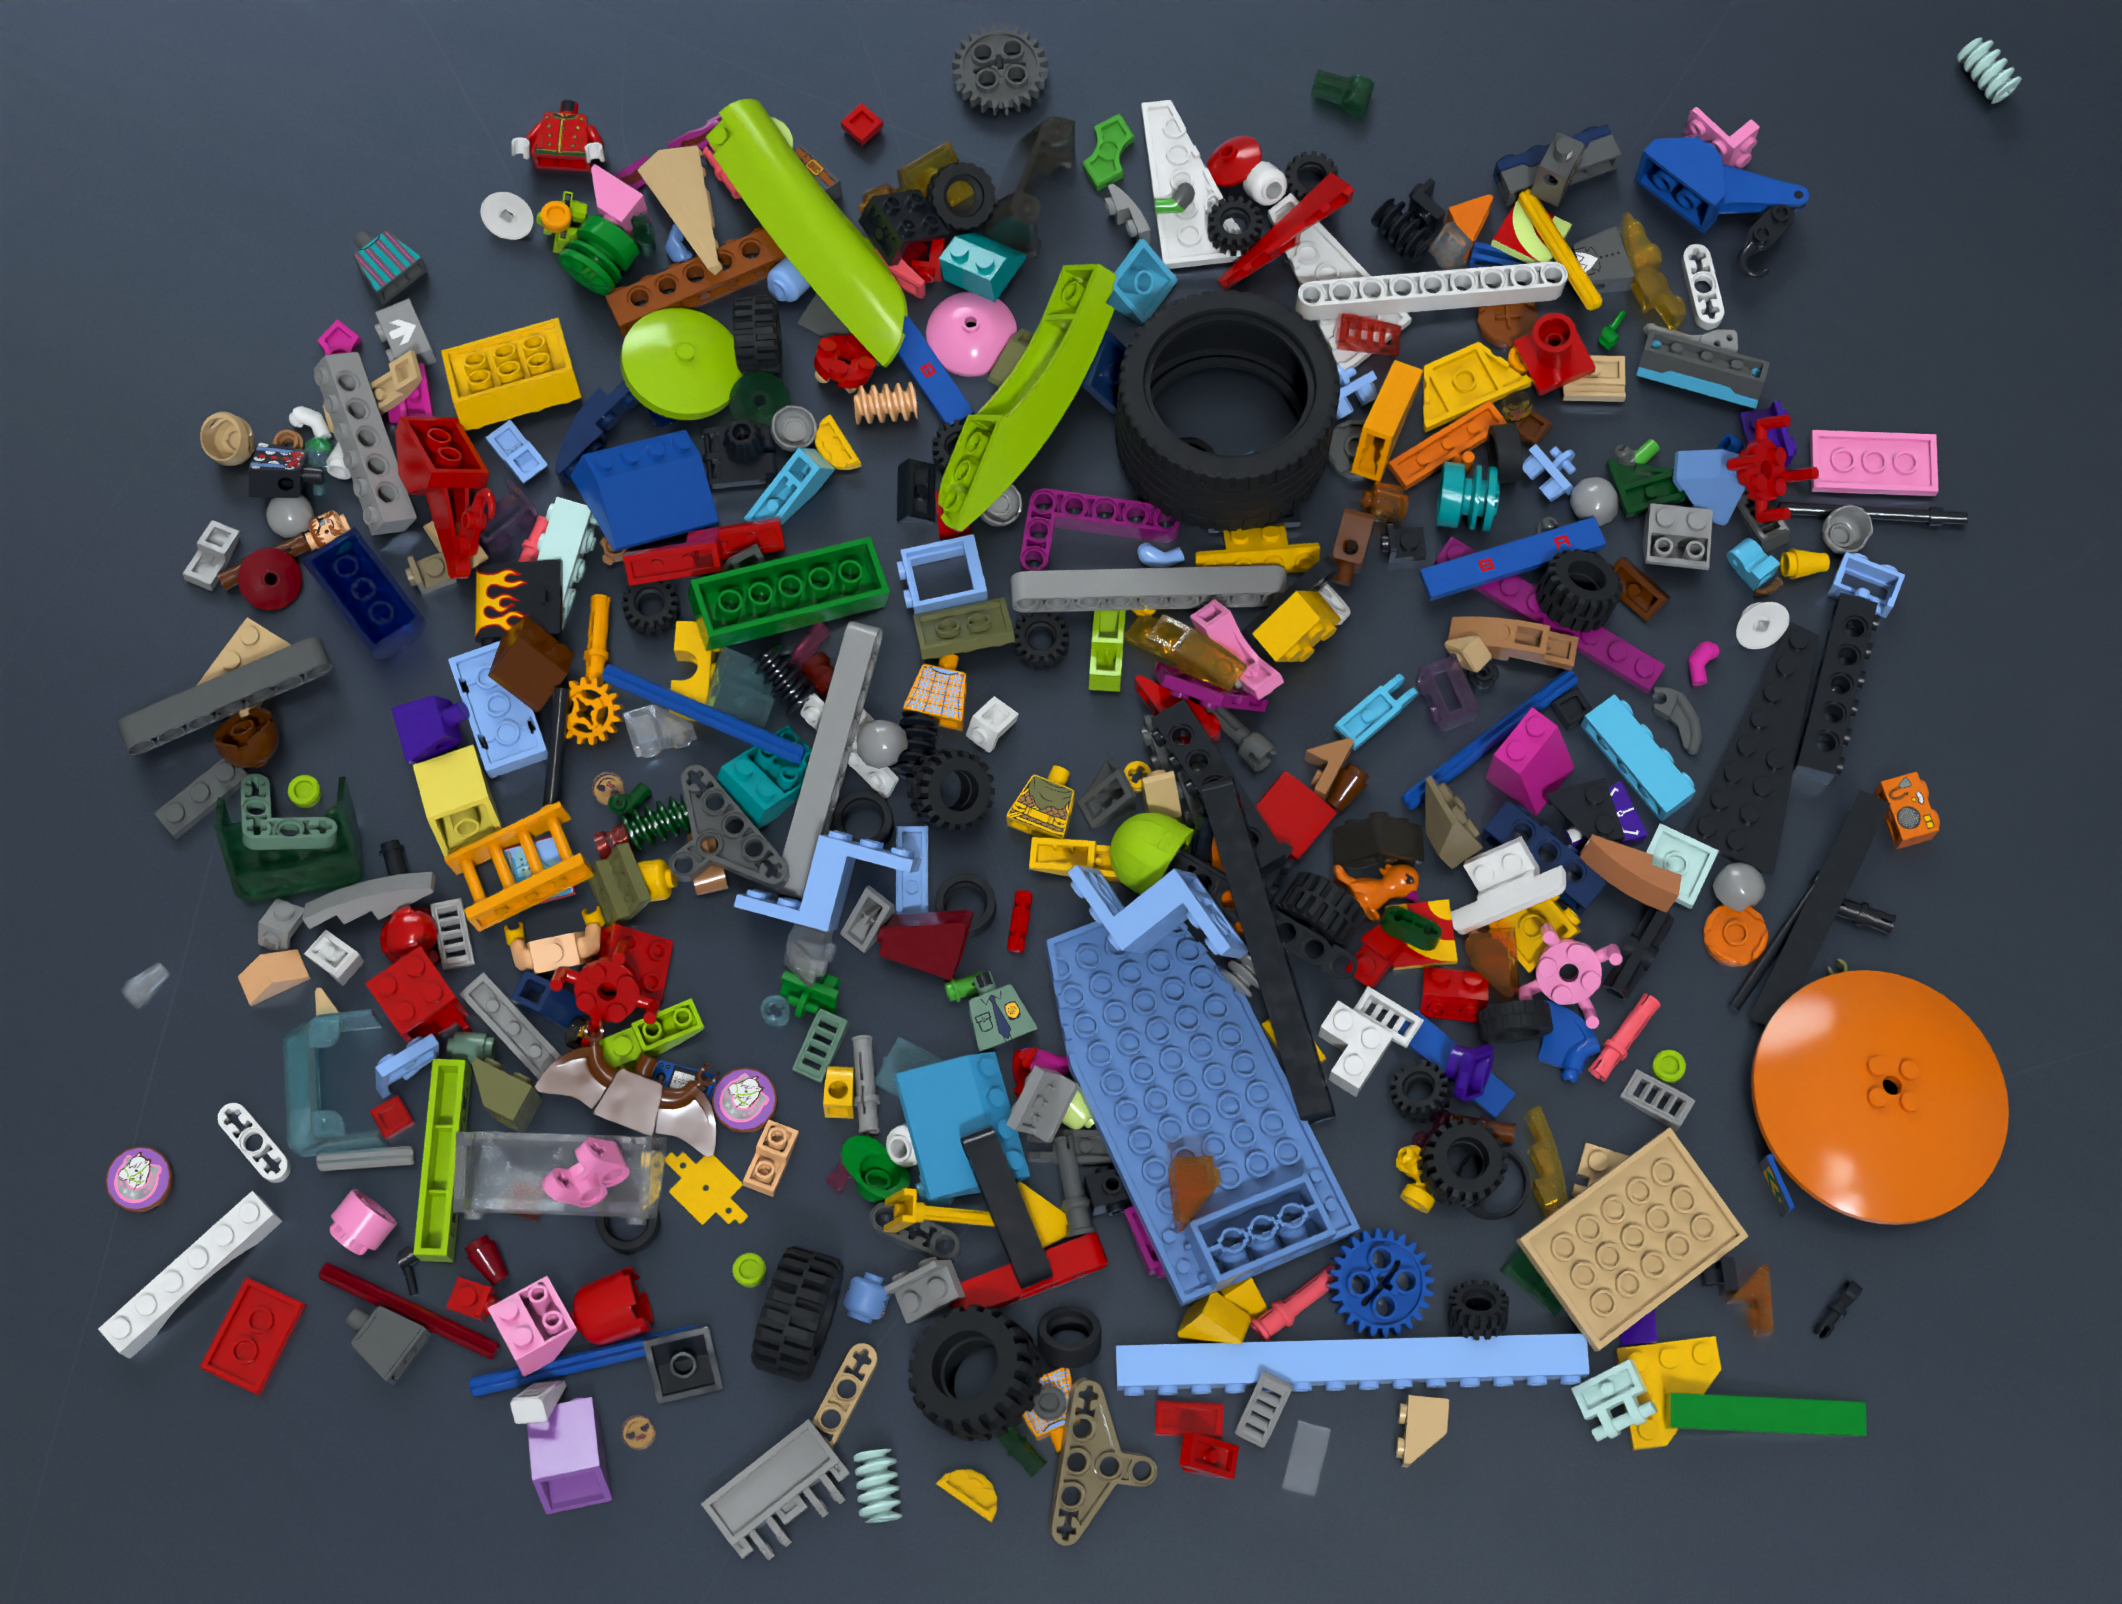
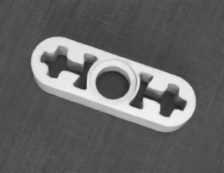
M1693 244L1686 248L1681 260V266L1695 322L1702 329L1712 330L1720 325L1724 316V307L1710 251L1703 245ZM1692 255H1696V258L1701 260L1699 265L1700 272L1696 273L1697 266L1696 262L1691 260ZM1698 281H1705L1710 285L1711 290L1708 293H1700L1695 289L1694 284ZM1710 301L1708 307L1710 313L1715 314L1713 319H1709L1708 315H1704L1706 309L1705 302Z
M229 1103L223 1106L218 1114V1123L225 1133L266 1180L272 1183H279L285 1180L291 1171V1163L285 1154L242 1105ZM234 1112L236 1115L242 1113L238 1118L246 1127L245 1130L241 1132L233 1123L228 1124L231 1121L229 1118L230 1113ZM254 1134L261 1135L263 1138L261 1148L257 1151H248L246 1148L247 1139ZM266 1154L275 1162L282 1161L278 1165L281 1170L277 1174L273 1171L267 1173L270 1170V1165L262 1158Z

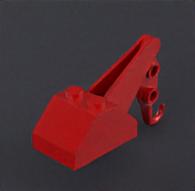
M400 416L395 431L398 475L409 494H425L444 554L449 577L451 579H468L471 573L470 559L478 553L479 536L481 530H484L487 524L484 512L486 502L488 504L489 519L494 518L496 510L494 494L490 489L485 488L489 471L458 418ZM479 490L474 497L472 505L469 506V493Z

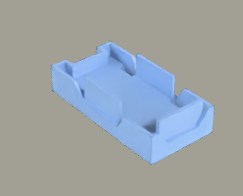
M500 641L448 659L462 702L469 710L470 717L468 720L485 770L490 779L546 760L548 756V749L534 711L488 676ZM466 681L470 693L464 692L462 682ZM529 721H531L532 725L536 728V730L533 731V734H531L528 725ZM483 737H485V740L489 747V749L487 750L482 747V744L485 743Z

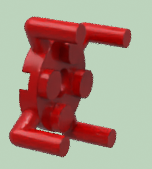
M1788 414L1758 419L1755 422V440L1746 443L1748 445L1746 450L1740 451L1738 457L1731 458L1726 462L1727 469L1737 472L1740 485H1746L1750 492L1746 495L1755 502V519L1758 523L1788 520L1790 518L1791 512L1788 507L1768 510V501H1772L1786 493V482H1800L1819 477L1817 467L1786 470L1784 464L1787 455L1784 448L1777 447L1772 441L1768 440V430L1788 427L1790 425L1791 419Z
M625 940L618 942L612 957H602L599 960L589 962L580 972L560 966L555 970L551 979L550 988L553 991H560L565 981L575 984L576 1005L579 1010L591 1017L588 1029L591 1032L596 1033L600 1031V1020L615 1023L623 1021L625 1017L633 1012L636 1006L646 1010L643 1017L645 1023L653 1024L656 1022L661 1004L658 1000L641 994L640 980H638L634 973L635 970L631 965L625 962L630 949L629 943ZM611 983L615 986L617 993L612 996L604 995L600 991L599 985ZM585 1036L581 1042L582 1047L590 1045V1041Z

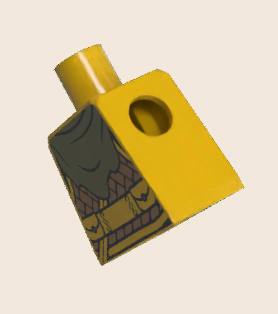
M1054 765L1047 779L1033 775L1008 811L1006 816L1007 826L1038 838L1066 839L1075 800V791L1065 786L1070 772L1063 767Z

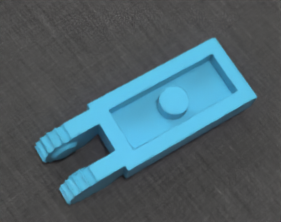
M1401 674L1396 675L1383 687L1379 686L1334 725V730L1343 739L1350 738L1354 740L1352 748L1354 751L1396 717L1418 695L1414 687L1407 690L1398 700H1395L1390 695L1403 684L1405 678Z

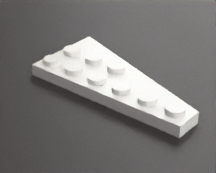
M1164 100L1141 103L1154 207L1155 199L1171 198L1181 183H1190L1195 190L1194 200L1184 212L1156 214L1162 261L1169 269L1237 262L1243 256L1240 250L1236 251V256H1231V250H1227L1226 255L1222 254L1221 247L1216 250L1213 247V241L1210 242L1208 239L1209 212H1211L1214 204L1218 206L1219 200L1224 198L1208 168H1205L1199 151L1191 142L1186 132V127L1172 101ZM1233 218L1227 219L1224 222L1223 227L1226 232L1231 234L1242 233Z

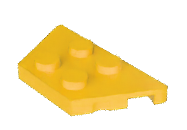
M1480 342L1426 364L1423 368V429L1426 433L1468 414L1489 400L1494 403L1531 386V378L1526 374L1522 376L1509 367V362L1493 355L1491 350Z

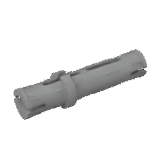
M859 1035L852 1038L857 1096L854 1097V1105L858 1107V1132L860 1135H874L880 1132L877 1105L880 1104V1096L876 1095L873 1037L870 1035Z

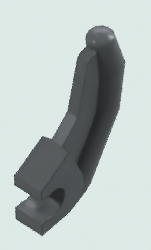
M1654 687L1652 697H1662L1665 703H1654L1652 712L1666 720H1670L1676 725L1682 747L1689 754H1697L1703 740L1701 720L1687 696L1669 687Z

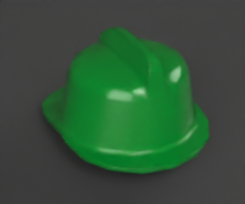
M854 1136L843 1144L840 1154L842 1164L855 1179L857 1192L862 1198L869 1202L882 1203L885 1202L887 1197L901 1189L909 1188L911 1179L908 1170L905 1167L896 1165L890 1159L887 1149L876 1139L868 1136Z

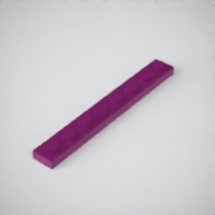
M1451 536L1435 559L1434 565L1470 555L1477 551ZM1517 575L1473 588L1527 622L1548 625L1552 632L1579 637L1577 652L1646 694L1650 692L1666 666L1603 627L1597 631L1591 629L1590 632L1584 633L1581 630L1575 632L1571 631L1568 627L1563 628L1559 626V623L1551 621L1548 618V614L1543 613L1539 608L1541 604L1537 603V593H1535L1537 587Z

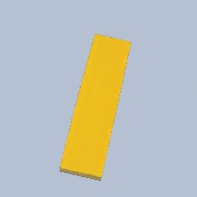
M1032 837L1030 870L1070 877L1067 872L1076 865L1099 869L1107 882L1122 883L1112 869L1110 846L1097 845L1096 841Z

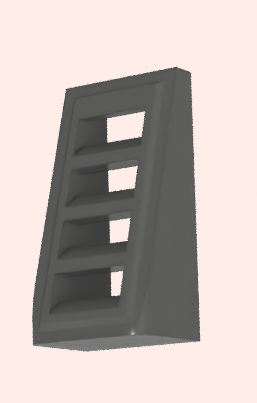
M1745 490L1735 509L1751 538L1759 544L1764 553L1789 542L1790 529L1784 520L1770 522V524L1760 528L1759 526L1764 523H1758L1755 517H1752L1755 514V505L1748 508L1745 507L1746 504L1752 502L1746 495L1750 492ZM1768 501V510L1775 509L1773 504Z

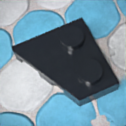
M1605 778L1546 793L1545 801L1549 805H1553L1565 817L1564 821L1572 829L1580 832L1582 839L1586 843L1592 834L1613 842L1624 840L1625 835Z

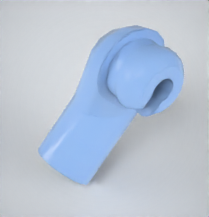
M1143 543L1137 549L1139 560L1151 568H1168L1185 561L1180 547L1163 552L1150 543Z

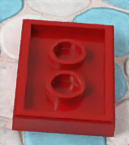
M245 1277L199 1368L261 1397L307 1305Z

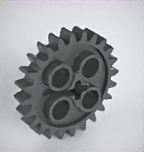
M993 23L989 32L981 26L979 36L970 32V42L961 40V49H955V60H952L953 81H956V91H961L962 100L970 98V107L973 108L981 104L982 113L988 107L992 108L993 115L995 116L999 108H1003L1005 115L1009 114V107H1014L1017 112H1020V103L1023 102L1025 105L1031 106L1030 96L1038 99L1039 89H1045L1044 79L1048 78V69H1046L1048 67V60L1045 58L1044 47L1038 48L1037 38L1030 40L1029 31L1020 35L1019 26L1017 25L1012 31H1008L1007 23L1003 24L1001 30H997ZM1011 52L1018 53V54L1015 55V56H1009V55H1007L1008 53H1011ZM982 56L988 57L986 60H979L978 58ZM1015 78L1022 79L1020 82H1013L1011 80ZM986 82L993 83L991 86H983L982 84Z

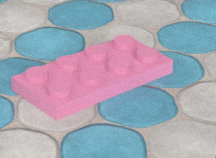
M1812 430L1810 434L1811 467H1817L1819 471V477L1811 480V492L1936 496L1938 493L1936 434Z

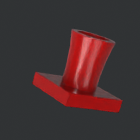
M1549 313L1540 317L1536 321L1532 333L1513 341V347L1539 396L1595 372V365L1576 330L1574 322L1564 314Z

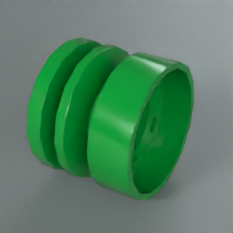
M594 214L588 215L575 233L577 239L569 240L566 245L567 249H563L557 259L563 269L573 279L589 290L606 296L611 294L615 284H618L621 280L622 275L620 271H627L640 251L632 238L618 226L603 217Z

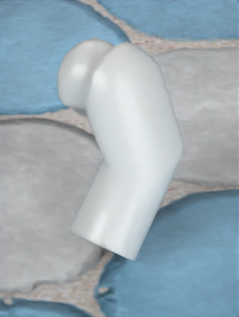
M299 406L294 408L293 412L289 415V421L294 427H302L304 424L310 426L317 441L319 438L323 442L324 439L328 441L332 435L323 416L319 412Z

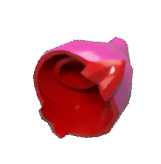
M1036 1047L1016 1050L1012 1059V1067L1017 1086L1013 1088V1091L1018 1096V1099L1024 1089L1026 1077L1032 1072L1034 1066L1055 1070L1066 1076L1070 1072L1067 1057Z

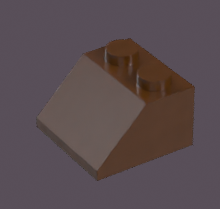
M526 616L502 635L488 676L537 713L554 693V688H558L567 676L574 653Z

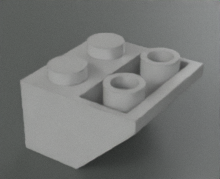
M1650 503L1644 520L1643 552L1645 563L1708 570L1713 510Z

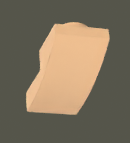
M768 1119L756 1145V1153L743 1179V1186L774 1197L792 1154L799 1131Z

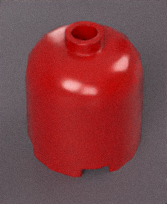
M630 1266L580 1287L574 1295L573 1312L569 1313V1316L577 1331H580L583 1337L590 1343L605 1345L653 1329L650 1324L654 1322L649 1297L647 1292L642 1294L639 1292L635 1281L641 1278L635 1268Z

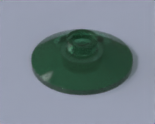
M764 371L750 372L739 378L733 385L729 396L730 411L736 422L738 419H747L752 423L761 422L762 428L771 427L774 414L791 404L790 394L784 382L777 376ZM763 395L766 398L765 403L762 405L756 404L754 401L755 396Z

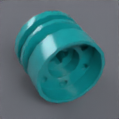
M1444 461L1438 493L1436 526L1457 528L1461 515H1467L1469 530H1474L1478 516L1481 517V531L1489 532L1493 519L1497 514L1500 484L1498 481V468L1489 466L1486 480L1482 479V466L1476 465L1472 478H1466L1464 463Z

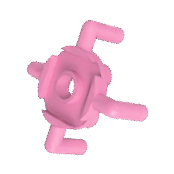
M1544 923L1541 926L1543 941L1548 946L1543 949L1538 959L1535 971L1537 979L1518 989L1519 1000H1533L1532 996L1542 991L1548 998L1559 1005L1578 1003L1587 1027L1594 1029L1598 1027L1599 1019L1589 997L1601 985L1602 968L1600 963L1609 960L1612 965L1621 964L1622 955L1620 949L1616 944H1610L1594 951L1593 948L1585 943L1568 938L1559 939L1552 924ZM1565 964H1573L1578 968L1577 974L1571 979H1565L1559 974L1561 967Z

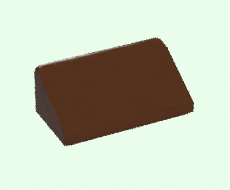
M1621 557L1613 566L1615 568L1614 572L1620 575V582L1623 584L1620 599L1646 622L1671 599L1664 590L1628 558Z

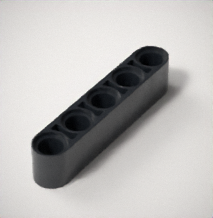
M992 1125L960 1137L962 1148L1020 1288L1023 1290L1053 1277L1046 1254Z

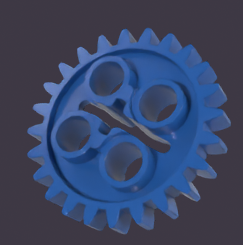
M1380 1228L1373 1229L1371 1237L1367 1231L1359 1232L1360 1241L1354 1236L1349 1237L1348 1243L1350 1248L1344 1245L1338 1247L1342 1258H1331L1337 1269L1327 1271L1326 1274L1334 1277L1335 1280L1333 1283L1327 1284L1326 1288L1334 1289L1336 1294L1328 1300L1329 1302H1339L1340 1306L1335 1310V1314H1347L1343 1324L1348 1325L1354 1321L1356 1322L1354 1329L1356 1333L1362 1332L1366 1327L1367 1337H1374L1377 1329L1381 1338L1388 1337L1389 1329L1394 1336L1401 1335L1400 1325L1406 1330L1412 1329L1413 1326L1410 1318L1416 1321L1422 1320L1423 1318L1418 1309H1429L1430 1307L1423 1299L1426 1296L1434 1295L1432 1291L1426 1289V1284L1434 1282V1278L1425 1277L1424 1272L1428 1271L1432 1266L1421 1264L1420 1261L1426 1254L1425 1252L1417 1254L1413 1252L1417 1245L1416 1242L1404 1244L1406 1240L1405 1234L1398 1235L1394 1240V1232L1391 1229L1386 1230L1383 1237ZM1376 1250L1384 1256V1264L1381 1268L1376 1267L1372 1261V1256ZM1398 1260L1399 1266L1382 1281V1285L1385 1288L1375 1290L1367 1300L1366 1305L1362 1306L1361 1301L1364 1297L1369 1295L1378 1286L1379 1282L1375 1278L1386 1276L1394 1262ZM1400 1273L1405 1274L1409 1281L1405 1291L1401 1290L1397 1285V1277ZM1355 1275L1359 1276L1364 1284L1359 1294L1351 1286V1280ZM1379 1298L1384 1299L1388 1305V1311L1384 1316L1380 1315L1376 1310V1302Z

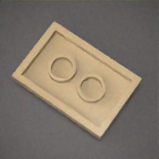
M247 617L197 685L286 648L291 644ZM263 702L230 715L228 718L239 714L240 718L250 715L249 709L260 708Z

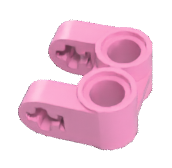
M588 1137L575 1149V1155L579 1163L573 1165L568 1170L554 1168L542 1179L541 1184L546 1194L553 1200L586 1208L602 1201L608 1193L606 1187H612L623 1182L629 1176L630 1170L616 1142Z

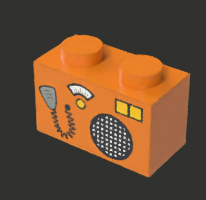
M1909 773L1879 783L1874 793L1876 797L1891 803L1884 820L1895 849L1932 840L1939 831L1940 820L1936 810L1930 807L1927 799L1929 797L1928 787L1924 780H1920L1918 773Z

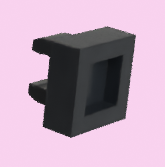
M1734 1257L1720 1258L1715 1263L1716 1269L1704 1270V1273H1701L1703 1287L1718 1286L1719 1296H1731L1739 1290Z

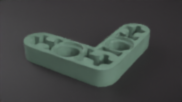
M249 774L241 780L242 841L247 848L253 850L329 848L336 843L337 824L334 820L327 817L271 818L269 779L261 774ZM257 788L259 796H252V789ZM258 808L264 812L259 815H253L248 811ZM253 827H260V835H254ZM293 830L298 834L288 837L284 836L282 832Z

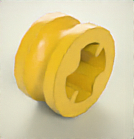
M1141 761L1131 762L1124 769V773L1135 793L1142 792V780L1140 779L1137 783H1133L1132 776H1129V774H1136L1139 770L1143 772V778H1145L1151 772L1149 766Z

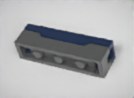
M1608 124L1600 127L1591 126L1582 131V133L1571 136V138L1584 143L1585 149L1582 162L1570 185L1618 168L1622 154L1611 134ZM1551 143L1544 146L1535 145L1526 152L1515 156L1514 154L1506 155L1496 162L1493 178L1496 184H1498L1497 187L1506 206L1515 204L1522 191L1532 190L1540 163ZM1550 175L1548 182L1558 183L1557 179Z

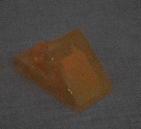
M1762 1265L1726 1302V1304H1752V1308H1748L1747 1318L1749 1328H1754V1337H1768L1774 1332L1769 1265Z

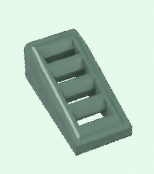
M819 1008L792 1071L822 1084L827 1073V1067L831 1066L850 1027L849 1022ZM823 1023L837 1028L836 1033L822 1028ZM817 1035L831 1040V1045L829 1046L816 1040ZM811 1047L827 1053L825 1058L810 1052ZM809 1059L820 1064V1070L804 1064L805 1060Z

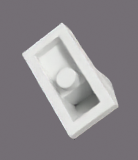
M327 930L304 953L342 986L346 984L364 963V960L356 950Z

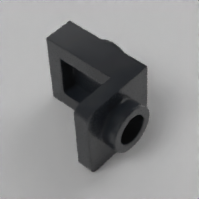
M1430 178L1424 184L1419 183L1413 188L1409 194L1410 203L1408 210L1411 209L1414 212L1415 219L1420 218L1422 220L1420 224L1422 227L1427 226L1435 233L1443 226L1446 211L1430 199L1435 186V181Z

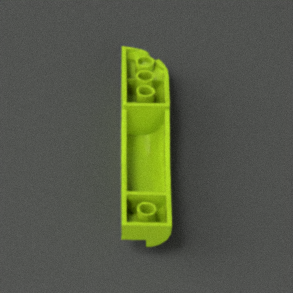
M742 99L726 106L719 112L722 120L706 136V139L715 150L714 158L750 210L803 278L883 367H887L895 358L905 337V334L902 332L904 317H908L906 299L899 283L868 238H865L805 167L760 101Z
M1101 264L1063 265L1043 317L1029 345L1012 372L975 415L968 414L943 475L939 490L938 505L943 508L944 513L941 519L951 529L962 532L1009 488L1042 448L1074 399L1095 358L1115 310L1106 302L1113 292V284L1117 275Z

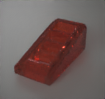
M1342 313L1337 350L1399 356L1402 326ZM1349 329L1355 330V337L1349 336ZM1361 331H1367V340L1361 339ZM1374 332H1380L1379 343L1373 341ZM1386 333L1392 334L1391 345L1385 344Z

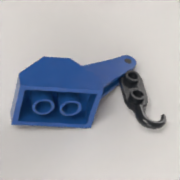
M1699 137L1654 139L1643 151L1634 179L1704 234L1716 222L1718 214L1765 212L1749 229L1744 247L1737 256L1739 271L1750 279L1762 278L1770 270L1765 268L1762 271H1753L1747 263L1752 255L1769 249L1792 225L1794 211L1804 209L1809 199V191L1804 186L1724 165L1722 155L1715 146L1709 142H1704Z

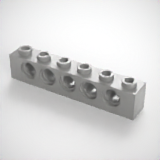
M359 353L325 355L314 368V379L316 384L320 386L324 398V408L330 415L334 426V436L339 441L343 452L344 465L349 469L354 493L361 503L364 522L369 526L372 536L405 531L417 517L408 491L398 475V463Z

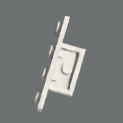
M813 693L810 695L809 700L805 702L800 714L817 731L825 703ZM863 708L848 764L856 770L873 790L886 799L893 792L899 778L888 767L878 769L868 766L858 756V734L866 724L875 721Z

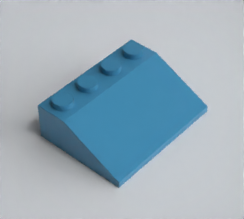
M995 1052L966 1055L893 1075L928 1201L981 1193L962 1148L960 1137L988 1125H992L1016 1183L1030 1176L1018 1131L1006 1125L1010 1117L1011 1106Z

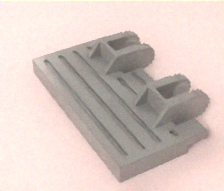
M808 1419L702 1502L701 1505L742 1559L754 1551L746 1539L749 1535L763 1555L770 1560L775 1556L773 1549L757 1530L767 1523L775 1533L777 1540L787 1547L792 1541L773 1515L777 1514L783 1524L787 1525L808 1508L800 1497V1494L804 1493L818 1513L825 1517L829 1513L827 1506L818 1498L812 1487L819 1481H822L829 1490L831 1497L841 1504L846 1499L827 1473L831 1471L839 1483L851 1473L812 1421Z

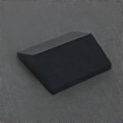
M709 1325L643 1340L658 1404L723 1389L717 1353Z

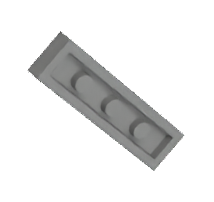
M484 972L459 993L464 1001L537 1079L541 1077L544 1071L556 1059L561 1057L554 1047Z

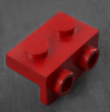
M1424 966L1420 1013L1429 1018L1479 1023L1478 1012L1487 1008L1489 973Z

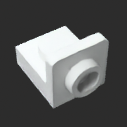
M994 696L972 716L966 736L976 745L990 753L995 749L998 738L1017 721L1019 713Z

